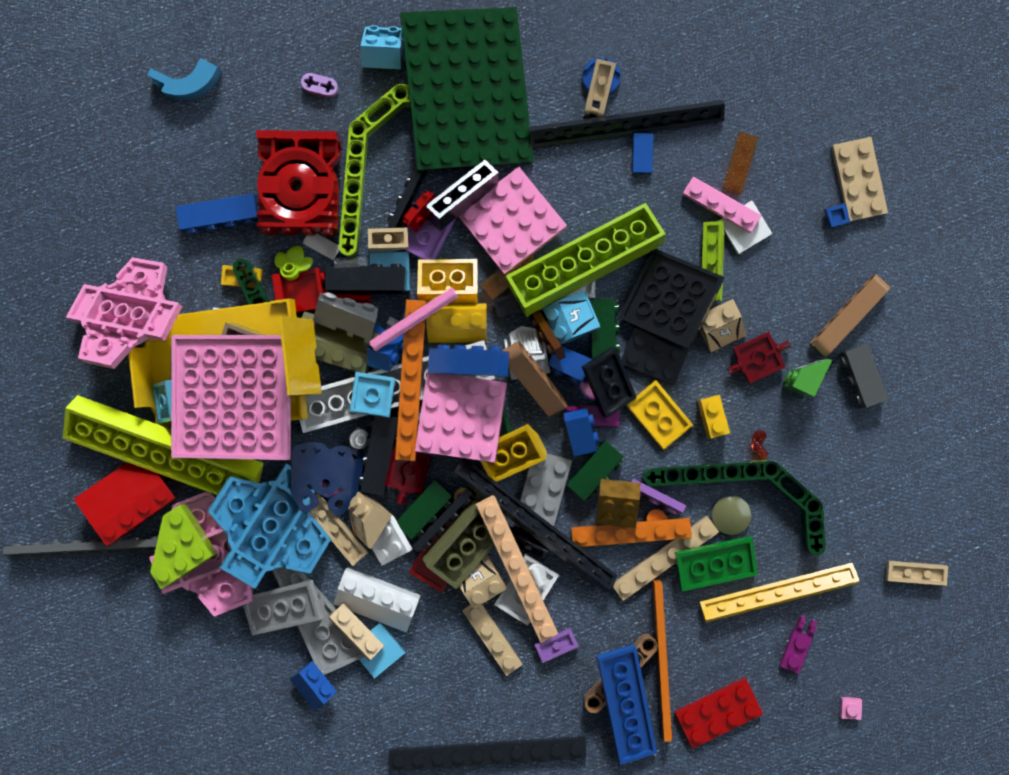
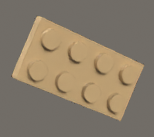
M872 137L832 145L831 148L842 199L846 205L850 221L887 214L888 210Z

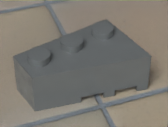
M320 293L313 321L333 330H337V328L347 331L348 336L354 337L355 334L365 338L364 342L370 344L378 308L369 303H356L355 300L350 298H338L332 293Z

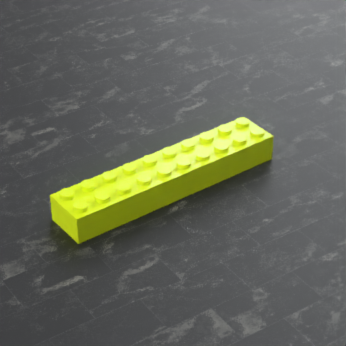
M79 395L65 408L62 437L65 440L218 495L229 476L256 483L260 482L264 464L254 459L171 458V429Z

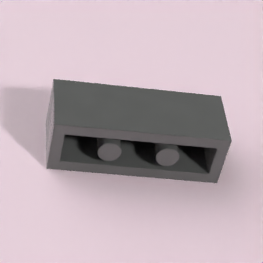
M868 344L840 353L841 365L847 370L849 375L847 376V381L855 391L854 400L857 405H860V408H867L889 400Z

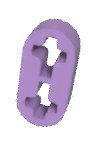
M307 73L301 79L302 87L306 92L327 98L335 97L339 92V87L332 78ZM313 79L314 83L318 84V86L311 85V87H308L306 81L309 82ZM329 84H332L334 90L327 92L326 88L322 87V85L329 86Z

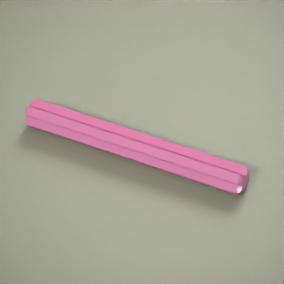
M453 288L448 289L369 342L373 350L378 351L457 299V293Z

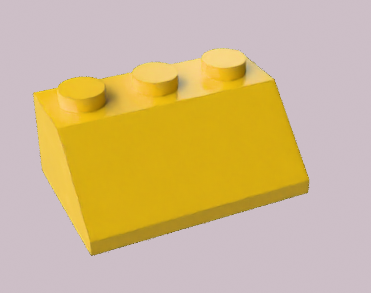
M477 259L418 260V300L429 303L448 289L453 288L458 298L449 304H478Z
M486 303L448 304L426 318L428 343L487 342Z
M527 424L499 437L495 463L480 462L487 475L495 482H498L546 460L547 450L539 435Z

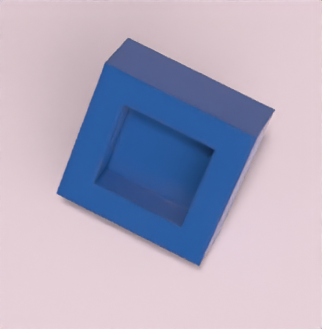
M845 203L824 210L829 228L851 222Z

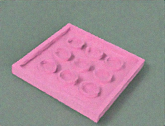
M520 167L499 181L489 193L458 216L505 276L567 228L565 222Z
M427 372L415 451L495 463L507 382Z

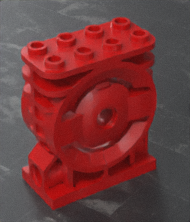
M256 130L258 157L264 162L257 182L259 199H257V204L259 205L257 228L260 232H264V235L270 236L276 235V232H282L286 236H296V233H304V236H316V233H323V236H335V233L339 232L338 209L340 204L338 203L339 183L333 168L340 162V148H342V139L337 131ZM307 147L319 148V154L307 149ZM299 160L307 162L314 166L319 172V174L328 173L329 177H317L315 172L310 167L299 163L288 164L284 166L282 169H280L276 176H274V174L284 164L290 161ZM295 183H302V187L300 190L293 191V185ZM269 195H276V197L279 199L281 203L292 209L306 208L310 206L317 199L318 196H327V198L318 199L314 205H312L310 208L306 210L289 211L278 205L275 199L270 198Z

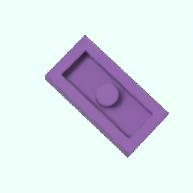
M571 628L558 632L557 635L542 643L540 641L534 643L542 663L579 647Z

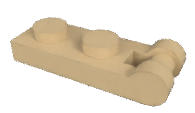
M596 59L584 114H595L597 117L604 116L616 63ZM593 100L600 101L599 107L592 106Z

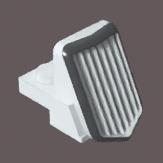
M520 326L507 335V339H504L505 348L520 341L544 373H550L549 366H547L548 358L545 342L540 338L539 330ZM510 369L511 380L518 379Z

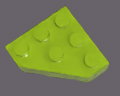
M187 504L177 506L163 515L150 571L160 589L169 587L218 555Z

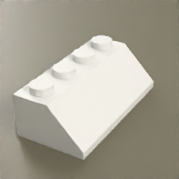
M348 567L344 571L339 584L334 605L340 606L344 603L354 613L407 633L421 595Z

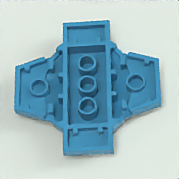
M287 463L283 465L275 480L256 483L229 476L207 510L209 515L227 535L230 551L219 568L254 589L266 571H271L278 567L310 574L331 540L319 523L313 519L311 511L308 513L302 512L293 500L291 494V466ZM307 484V489H310L313 493H315L314 489L311 487V484ZM308 496L304 497L302 500L303 504L309 505L311 498Z

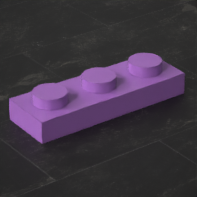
M631 479V480L629 481V482L641 483V482H639V481H637V480H635V479ZM641 483L640 497L641 495L647 497L648 502L656 506L659 504L665 506V510L674 515L684 512L686 505Z

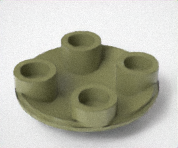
M737 496L722 497L717 501L712 510L713 524L720 532L727 535H736L743 532L751 521V510L748 504Z

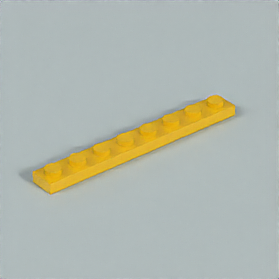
M853 563L701 601L700 607L705 622H710L859 584V578Z

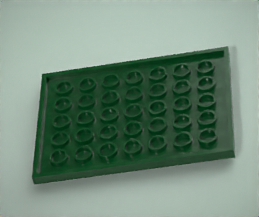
M517 7L400 12L417 172L475 168L484 160L491 166L533 163L534 157L529 136L530 121Z

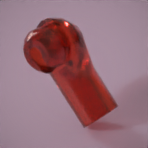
M763 430L755 431L751 440V448L761 460L769 455L763 447L764 439L767 437Z

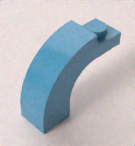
M200 58L193 72L185 78L172 79L151 68L147 76L152 79L151 83L161 88V91L167 97L177 100H192L209 92L217 83L222 71L217 66Z

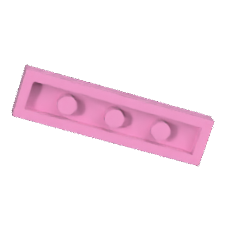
M695 177L691 179L683 192V196L750 234L762 216Z

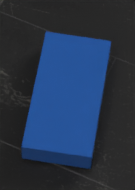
M633 134L632 173H653V134Z

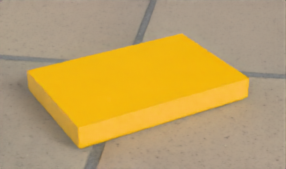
M656 380L636 396V399L626 405L662 450L666 449L693 426Z

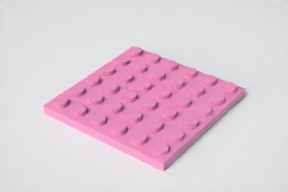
M172 335L171 458L291 459V395L287 396L281 335Z

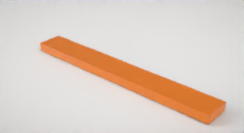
M659 579L652 580L655 635L658 646L657 667L661 732L664 742H671L672 730L663 585Z

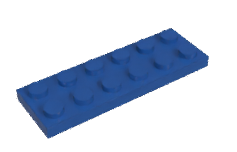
M632 644L596 655L619 764L622 765L656 754L657 748L637 647Z

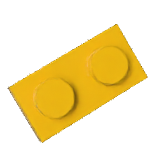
M222 265L221 285L241 287L233 271V266ZM241 267L239 271L244 272L249 277L250 275L245 271L246 267ZM254 268L262 283L263 269ZM255 281L249 282L247 287L256 288Z

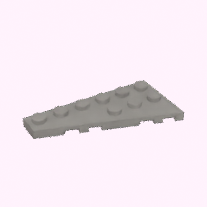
M281 567L273 570L280 587L310 580L300 571ZM315 586L324 618L297 626L315 665L325 675L365 656L328 619L336 610V607Z

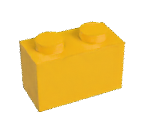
M720 395L697 400L707 438L730 434Z

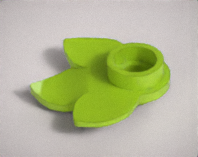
M301 246L291 247L287 254L278 252L275 256L276 267L280 269L282 277L290 281L295 280L300 272L307 271L313 263L312 258H304V251Z

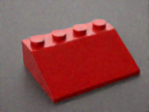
M127 462L75 497L74 501L105 545L110 547L176 501V498L157 473Z

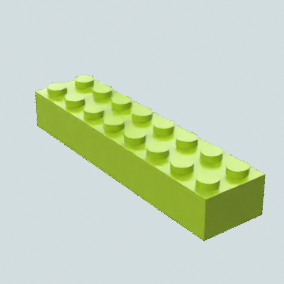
M644 203L506 275L507 284L527 317L664 245L666 234L647 204Z

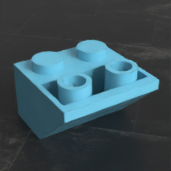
M375 25L365 27L360 45L361 67L401 69L403 60L401 28L395 26L382 28Z

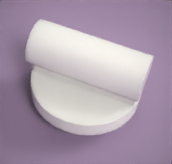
M357 427L349 437L350 446L356 449L364 448L368 436L367 432Z
M540 564L530 565L528 569L536 586H542L546 578V569Z

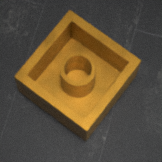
M601 479L596 524L636 528L641 483Z

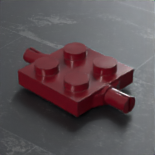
M766 332L732 348L737 364L728 367L727 371H730L728 372L730 376L741 371L745 375L748 384L753 383L785 368L781 352L791 348V344L786 340L777 345L773 341L770 332Z
M394 447L384 486L398 490L399 494L396 503L405 504L407 493L415 492L422 494L431 455L416 452V461L395 460L396 447Z

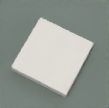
M753 201L744 205L760 214ZM762 216L751 234L724 218L719 220L725 222L724 233L737 254L772 234Z

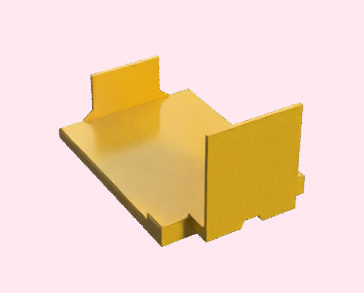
M282 299L266 303L178 314L165 341L154 339L153 342L145 341L144 348L134 347L128 353L134 407H150L155 416L156 424L158 422L152 385L172 380V335H222L225 323H235L265 335H281L287 396L291 395V420L308 419L306 395L322 394L319 365L316 363L315 349L317 347L313 319L297 318L295 299ZM171 422L158 424L171 429Z

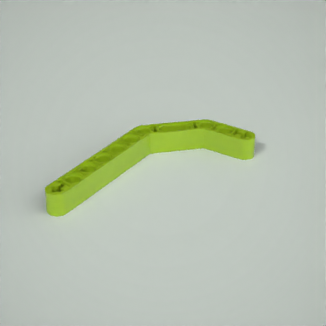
M406 84L394 86L349 126L339 250L348 258L355 257L359 251L368 137L404 107H410L408 86ZM399 92L406 93V97L403 99L396 98V95ZM383 105H391V109L378 121H369L370 116ZM358 127L364 128V131H363L362 134H360V135H355V134H354V130H355L356 128H358ZM355 147H361L362 152L355 155L352 153ZM359 166L361 168L360 172L352 174V167ZM353 185L359 186V190L355 194L349 193V189ZM350 205H357L355 213H348L347 209ZM349 224H354L356 227L352 233L346 232V227ZM345 237L350 238V244L352 247H354L353 249H350L349 252L346 249H344L349 245V240Z

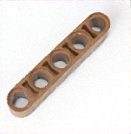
M877 274L871 276L812 339L810 344L824 357L829 355L888 292L890 286Z
M520 341L501 350L509 352L508 367L549 417L567 408L562 394Z
M650 634L641 635L633 643L637 647L640 668L657 651V642ZM646 640H651L652 646L648 649L643 648V643ZM601 678L584 696L585 707L590 713H597L606 705ZM591 698L598 699V703L594 706L589 705L588 701Z

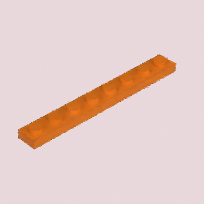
M406 299L405 318L426 305L427 301ZM426 319L404 333L395 460L416 461L415 448L418 435Z

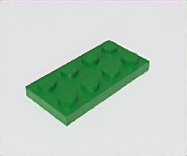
M751 536L674 552L679 586L682 592L758 575L754 543Z

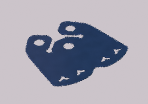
M305 442L292 448L291 494L302 512L308 513L317 507L319 502L315 494L310 489H307V484H311V487L317 494L329 496L341 487L343 492H339L329 499L328 508L336 516L343 515L348 510L352 498L358 493L359 478L363 472L362 461L364 454L352 447L341 445L328 449L324 444L318 442ZM306 448L303 454L298 451ZM314 448H315L316 450H321V452H318V453L316 454V452L314 451ZM338 452H345V454L341 457ZM352 454H354L355 457H359V459L354 460ZM324 479H327L330 482V485L327 488H324L321 485V482ZM306 496L311 498L309 505L303 504L302 500ZM337 500L343 501L342 508H336L335 502Z

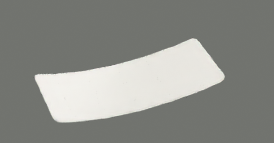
M317 233L316 236H306L303 244L332 260L335 259L339 251V245Z

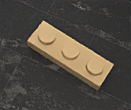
M887 560L885 578L887 581L947 586V565Z
M344 603L328 617L368 661L384 647Z

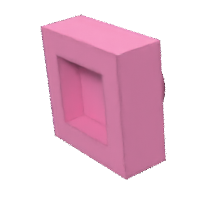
M840 697L839 717L841 719L861 720L862 699Z

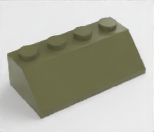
M304 312L301 318L313 319L314 314ZM314 322L317 347L315 349V357L317 360L360 373L369 372L370 366H368L367 349L371 345L364 342L365 338L355 334L354 337H350L347 335V331L337 328V330H333ZM373 332L371 340L377 337L379 334Z
M474 498L422 558L427 568L455 589L461 585L494 546L475 505L478 501Z

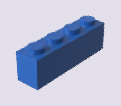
M253 193L175 206L179 230L186 232L187 235L197 234L198 230L203 229L205 231H215L217 227L221 226L234 228L239 223H244V225L256 224L258 220L257 211H259L258 197Z
M437 345V349H429L428 373L508 376L509 352L501 351L502 347L489 346V350H484V346H472L471 350L466 349V346L454 345V349H449L448 345Z

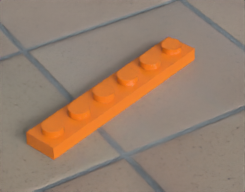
M690 517L640 521L636 523V528L613 525L571 528L572 541L580 547L692 538Z

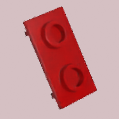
M429 191L423 192L415 202L419 209L417 210L412 206L406 215L403 216V222L410 226L414 232H417L427 220L426 205L434 200L436 196Z

